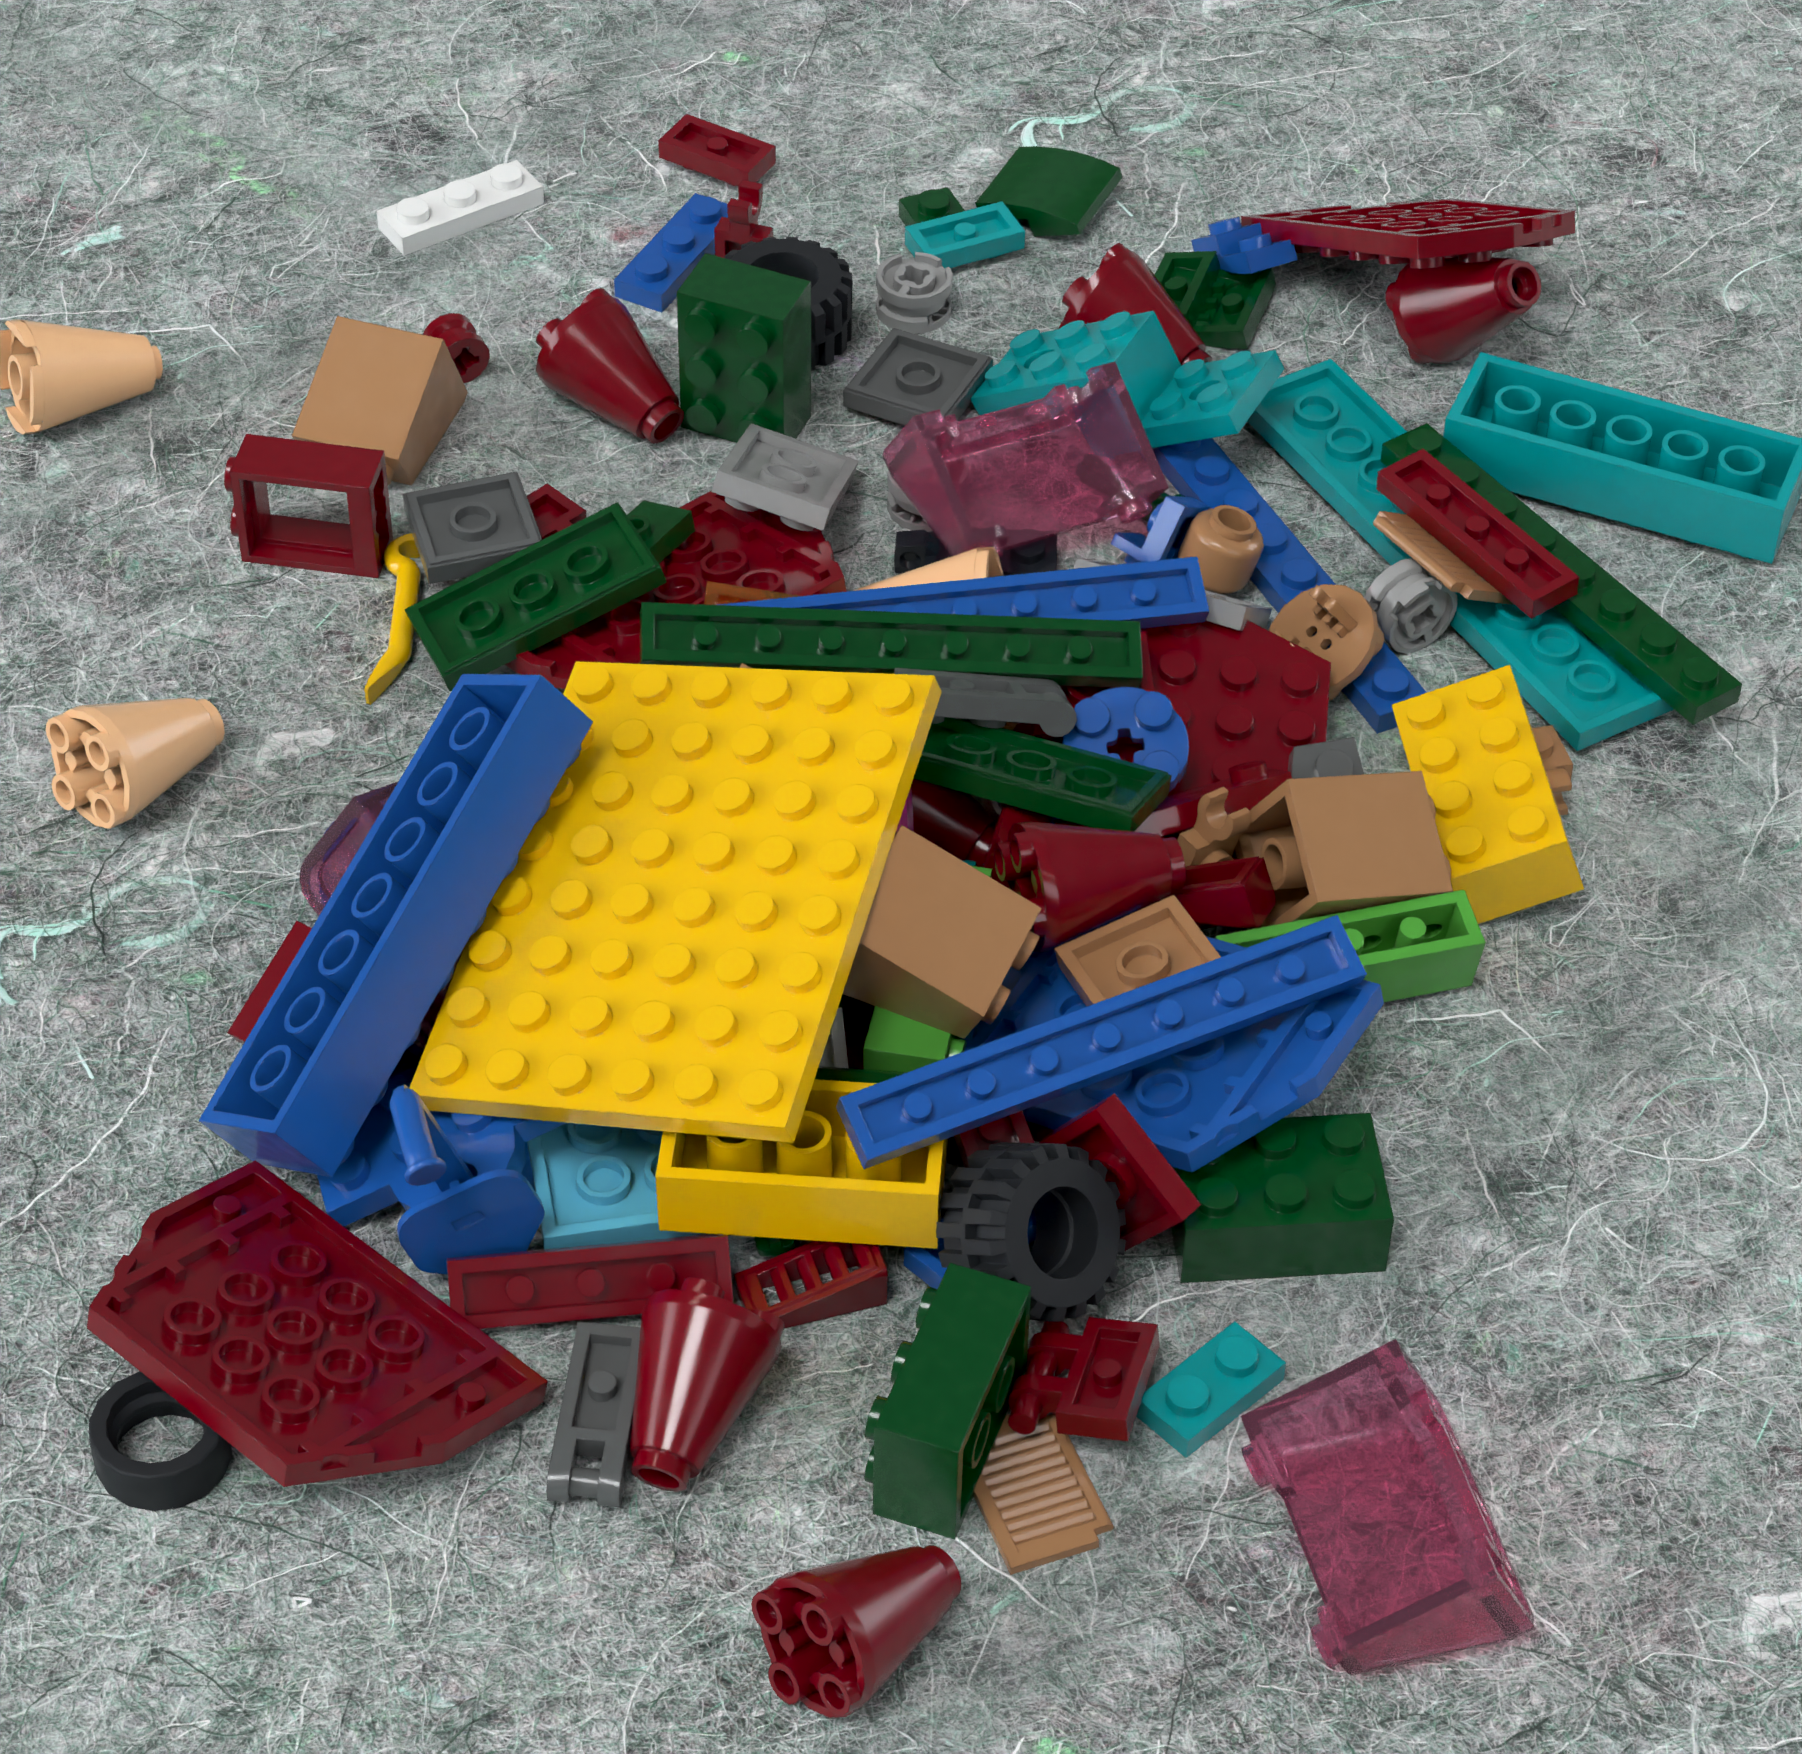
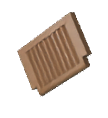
M1379 511L1373 526L1451 592L1460 593L1468 600L1513 605L1511 601L1407 514Z
M1055 1413L1038 1420L1036 1429L1033 1433L1027 1435L1013 1431L1008 1424L1009 1415H1006L996 1438L994 1448L990 1452L988 1462L985 1464L974 1489V1498L1010 1575L1099 1548L1097 1535L1113 1530L1114 1526L1069 1435L1057 1433Z

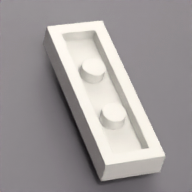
M514 160L509 163L496 165L490 170L471 177L452 181L446 186L416 197L403 199L394 205L377 210L378 228L405 256L544 204L543 186L518 160Z

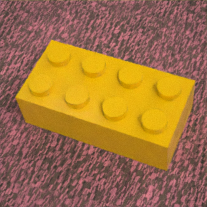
M1510 665L1392 704L1410 770L1422 771L1427 792L1435 805V823L1443 854L1450 863L1453 891L1465 890L1478 924L1584 890L1541 754Z
M814 1079L794 1143L663 1131L655 1176L659 1230L938 1249L939 1238H936L937 1222H940L942 1208L939 1205L944 1188L948 1138L863 1169L836 1109L839 1097L877 1083Z

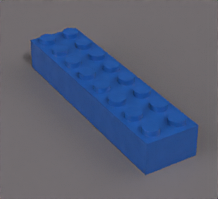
M462 674L198 1120L251 1161L256 1160L261 1165L333 1177L337 1168L350 1156L357 1133L371 1109L385 1095L388 1088V1079L404 1051L417 1039L421 1030V1022L438 992L451 980L455 962L470 936L483 924L486 917V908L502 880L515 868L519 857L518 852L535 823L547 812L553 791L566 769L578 758L581 751V743L593 723L588 716L542 675Z

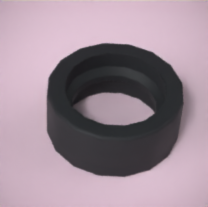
M140 1371L116 1382L101 1396L89 1419V1443L96 1474L110 1495L130 1507L159 1511L181 1508L204 1497L223 1479L232 1458V1445ZM175 1415L190 1418L203 1427L204 1434L202 1439L187 1453L170 1461L155 1463L130 1460L118 1451L120 1439L133 1426L152 1417Z

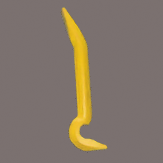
M412 533L394 539L388 544L384 552L385 565L391 574L397 576L388 649L380 658L365 685L366 704L371 705L387 689L411 657L414 628L405 609L418 602L421 577L417 563L410 559L420 557Z

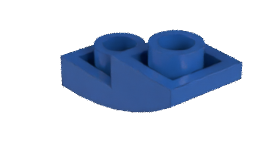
M1239 216L1208 224L1210 235L1191 240L1195 252L1216 251L1220 269L1230 273L1251 274L1298 260L1294 244H1291V239L1272 242L1270 233L1262 234L1261 223L1242 226Z

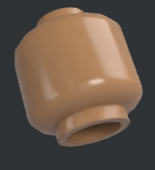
M1220 505L1199 512L1196 515L1180 547L1178 558L1197 556L1205 590L1219 594H1231L1242 590L1249 582L1264 548L1263 536L1257 528L1253 517L1246 511L1230 505Z

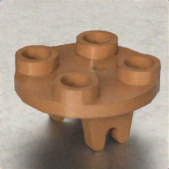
M1322 584L1301 592L1283 606L1269 628L1270 632L1331 662L1329 701L1338 696L1345 686L1361 675L1372 657L1380 651L1384 643V633L1378 626L1377 614L1361 593L1345 585Z

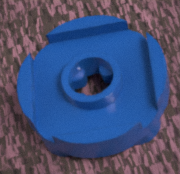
M1117 687L1101 691L1076 704L1074 708L1077 717L1076 724L1070 733L1063 736L1062 744L1121 760L1119 754H1109L1107 749L1109 746L1117 744L1118 738L1130 737L1132 742L1140 743L1143 750L1134 752L1132 763L1165 771L1172 775L1169 792L1175 788L1178 781L1180 783L1188 764V734L1181 717L1175 712L1171 701L1165 695L1134 687Z

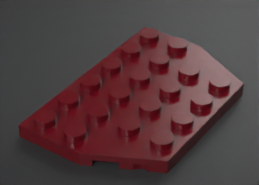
M1461 199L1387 202L1386 205L1351 209V205H1338L1241 216V225L1261 223L1262 234L1270 233L1272 242L1291 239V244H1294L1296 253L1320 252L1322 257L1349 255V260L1355 261L1379 259V264L1410 263V268H1436L1444 266V258L1458 257V262L1466 263L1485 262L1492 260V253L1507 251L1510 248L1553 245V238L1575 233V211Z
M709 491L679 507L692 511L695 532L659 563L667 583L530 652L526 651L517 654V659L505 664V666L520 675H542L555 688L565 689L576 661L640 664V609L642 602L718 605L846 592L844 575L838 562L834 561L829 541L825 540L821 530L814 528L812 531H802L791 528L780 520L781 516L762 509L750 512L734 508L725 502V496Z
M1247 620L1243 631L1209 621L1141 628V631H1146L1154 691L1165 695L1171 701L1173 709L1181 717L1186 727L1189 740L1186 772L1180 783L1178 781L1168 796L1230 778L1229 768L1247 762L1266 761L1267 768L1288 771L1289 755L1294 747L1326 742L1331 662ZM1139 743L1109 746L1107 750L1109 754H1119L1121 760L1133 762L1134 752L1143 750ZM1194 827L1174 832L1168 835H1164V837H1174L1178 840L1180 833L1190 830ZM1235 850L1232 855L1233 860L1237 859Z
M256 1160L152 1212L142 1226L141 1238L129 1256H122L114 1268L113 1280L109 1284L102 1286L90 1304L87 1329L283 1487L443 1464L542 1404L545 1399L548 1383L545 1378Z

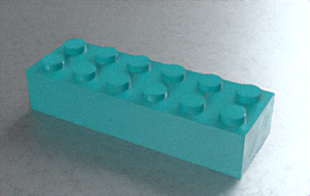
M1483 352L1479 353L1445 419L1443 437L1511 492L1770 564L1775 559L1802 493V438Z

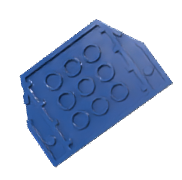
M1207 937L1221 957L1247 948ZM1055 950L1043 953L1032 952L1019 971L1010 967L1001 985L1011 991L993 1023L989 1025L980 1020L964 1039L961 1037L960 1039L966 1040L965 1051L1087 1006L1059 968ZM1363 980L1357 986L1022 1110L1026 1121L1055 1130L1115 1093L1172 1167L1192 1173L1319 1097L1383 1006L1381 985Z

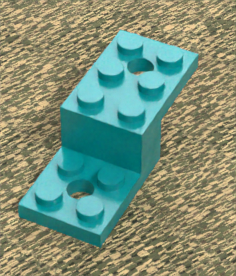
M1123 311L1113 314L1103 321L1085 324L1084 321L1077 320L1056 330L1040 333L1038 329H1031L1019 334L1010 342V349L1001 361L986 372L985 381L970 399L980 417L1070 401L1098 457L1238 434L1285 368L1276 350L1252 354L1250 351H1240L1226 359L1206 363L1202 359H1196L1181 366L1154 311L1133 315Z

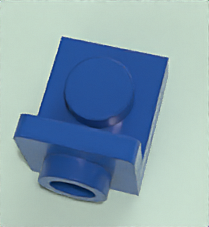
M1166 496L1164 501L1154 509L1147 523V531L1149 533L1147 536L1141 533L1116 532L1111 544L1127 553L1124 559L1126 563L1176 559L1193 519L1199 512L1211 509V507L1194 497Z

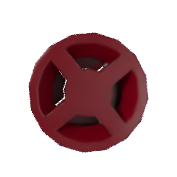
M459 313L441 315L433 320L424 330L423 335L444 340L463 383L471 382L486 369L490 359L489 348L481 336L477 335L476 329L466 316Z

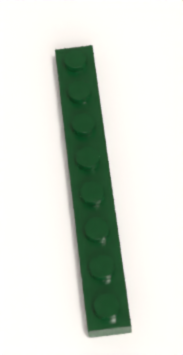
M1429 424L1421 425L1382 444L1380 461L1387 467L1422 448L1425 449L1579 576L1577 594L1554 606V608L1692 725L1739 701L1742 688L1741 682Z
M642 602L640 609V664L739 668L743 663L757 669L894 674L895 668L1049 679L1055 681L1060 686L1139 688L1143 679L1140 621Z

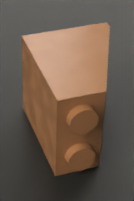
M337 316L292 437L294 440L384 450L388 485L392 481L412 485L464 404L468 391L443 339Z
M1422 771L1287 779L1249 810L1251 811L1250 825L1246 831L1241 833L1235 847L1237 859L1259 856V858L1264 857L1276 897L1275 906L1258 928L1453 892L1450 863L1443 854L1435 823V805L1427 792Z
M901 825L895 833L843 994L964 1039L980 1020L991 1025L1004 1006L1011 990L1001 984L1010 967L1019 971L1035 948L1039 936L1031 932L1030 929L1042 908Z

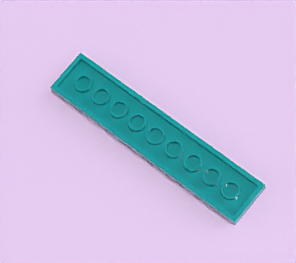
M1332 359L1278 378L1247 422L1390 565L1400 560L1411 558L1373 526L1379 511L1406 514L1376 488L1378 471L1387 467L1380 461L1382 444L1407 431ZM1455 592L1457 595V609L1450 625L1494 669L1510 665L1520 695L1550 725H1553L1554 729L1576 751L1674 710L1554 607L1531 619L1514 604L1468 600L1462 594Z

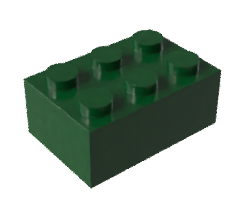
M705 253L677 291L680 408L684 411L681 428L737 443L752 423L796 439L811 417V281Z
M1371 1113L1285 1117L1192 1173L1172 1167L1201 1204L1185 1220L1171 1227L1180 1283L1386 1271L1394 1216Z
M949 1263L938 1289L927 1287L917 1312L916 1328L919 1329L913 1343L904 1340L900 1344L891 1371V1382L894 1385L888 1398L879 1395L876 1397L866 1423L865 1437L874 1440V1445L868 1457L864 1479L866 1482L873 1484L874 1515L954 1540L956 1539L974 1497V1489L985 1464L988 1462L990 1452L994 1448L996 1438L1006 1415H1009L1011 1411L1008 1399L1013 1384L1018 1377L1025 1374L1027 1369L1031 1286Z

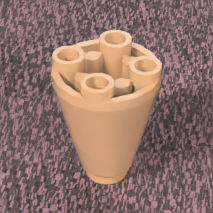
M176 698L80 705L49 719L46 724V735L51 744V753L56 771L51 784L56 801L65 810L76 808L80 815L92 824L107 829L132 819L212 754L215 746L219 745L224 739L225 731L222 717L217 708L206 699Z

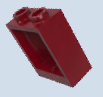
M246 434L237 456H230L227 460L224 473L225 489L227 492L233 493L234 501L230 521L232 536L239 537L242 561L379 578L385 563V549L393 541L384 450ZM267 483L346 492L350 524L273 515L270 513Z

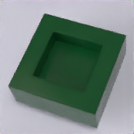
M948 187L930 189L920 194L899 199V217L905 226L965 211Z

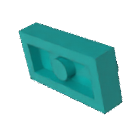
M1003 201L906 226L905 245L914 258L915 252L928 253L941 258L944 268L950 267L952 269L953 267L987 258H996L1002 254L1024 249L1025 230Z
M1234 1321L1147 1389L1143 1394L1136 1417L1187 1458L1282 1382L1285 1376L1286 1362Z

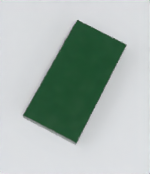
M619 502L433 594L405 609V612L449 692H451L462 674H487L517 659V654L526 651L530 652L667 583L659 563Z
M945 717L944 722L931 724L913 779L1088 827L1135 832L1168 796L1172 775L1158 769L1009 729L986 728L973 724L969 719Z

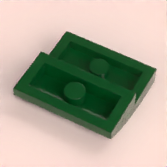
M1019 147L975 204L978 208L1003 201L1016 219H1028L1034 237L1079 235L1123 176L1119 167L1079 152L1052 147Z
M1216 251L1165 253L1155 273L1158 281L1199 335L1205 346L1248 349L1276 287L1272 268L1251 274L1230 273L1220 269Z

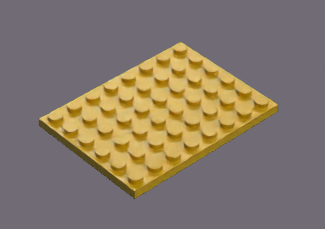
M576 661L563 695L588 716L593 723L581 743V751L578 758L566 769L553 791L547 812L535 823L518 852L519 857L515 868L502 880L486 908V917L483 924L467 941L409 1089H413L418 1093L429 1111L794 1143L942 693L935 676Z

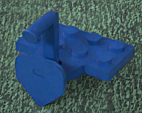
M417 1065L388 1079V1088L385 1095L369 1112L354 1139L355 1144L350 1156L337 1168L333 1177L317 1175L326 1213L343 1227L399 1201L406 1210L397 1225V1234L401 1246L419 1270L448 1275L447 1258L527 1251L544 1218L545 1211L542 1201L526 1177L521 1174L526 1164L525 1142L566 1123L429 1111L418 1093L413 1089H409L418 1067Z

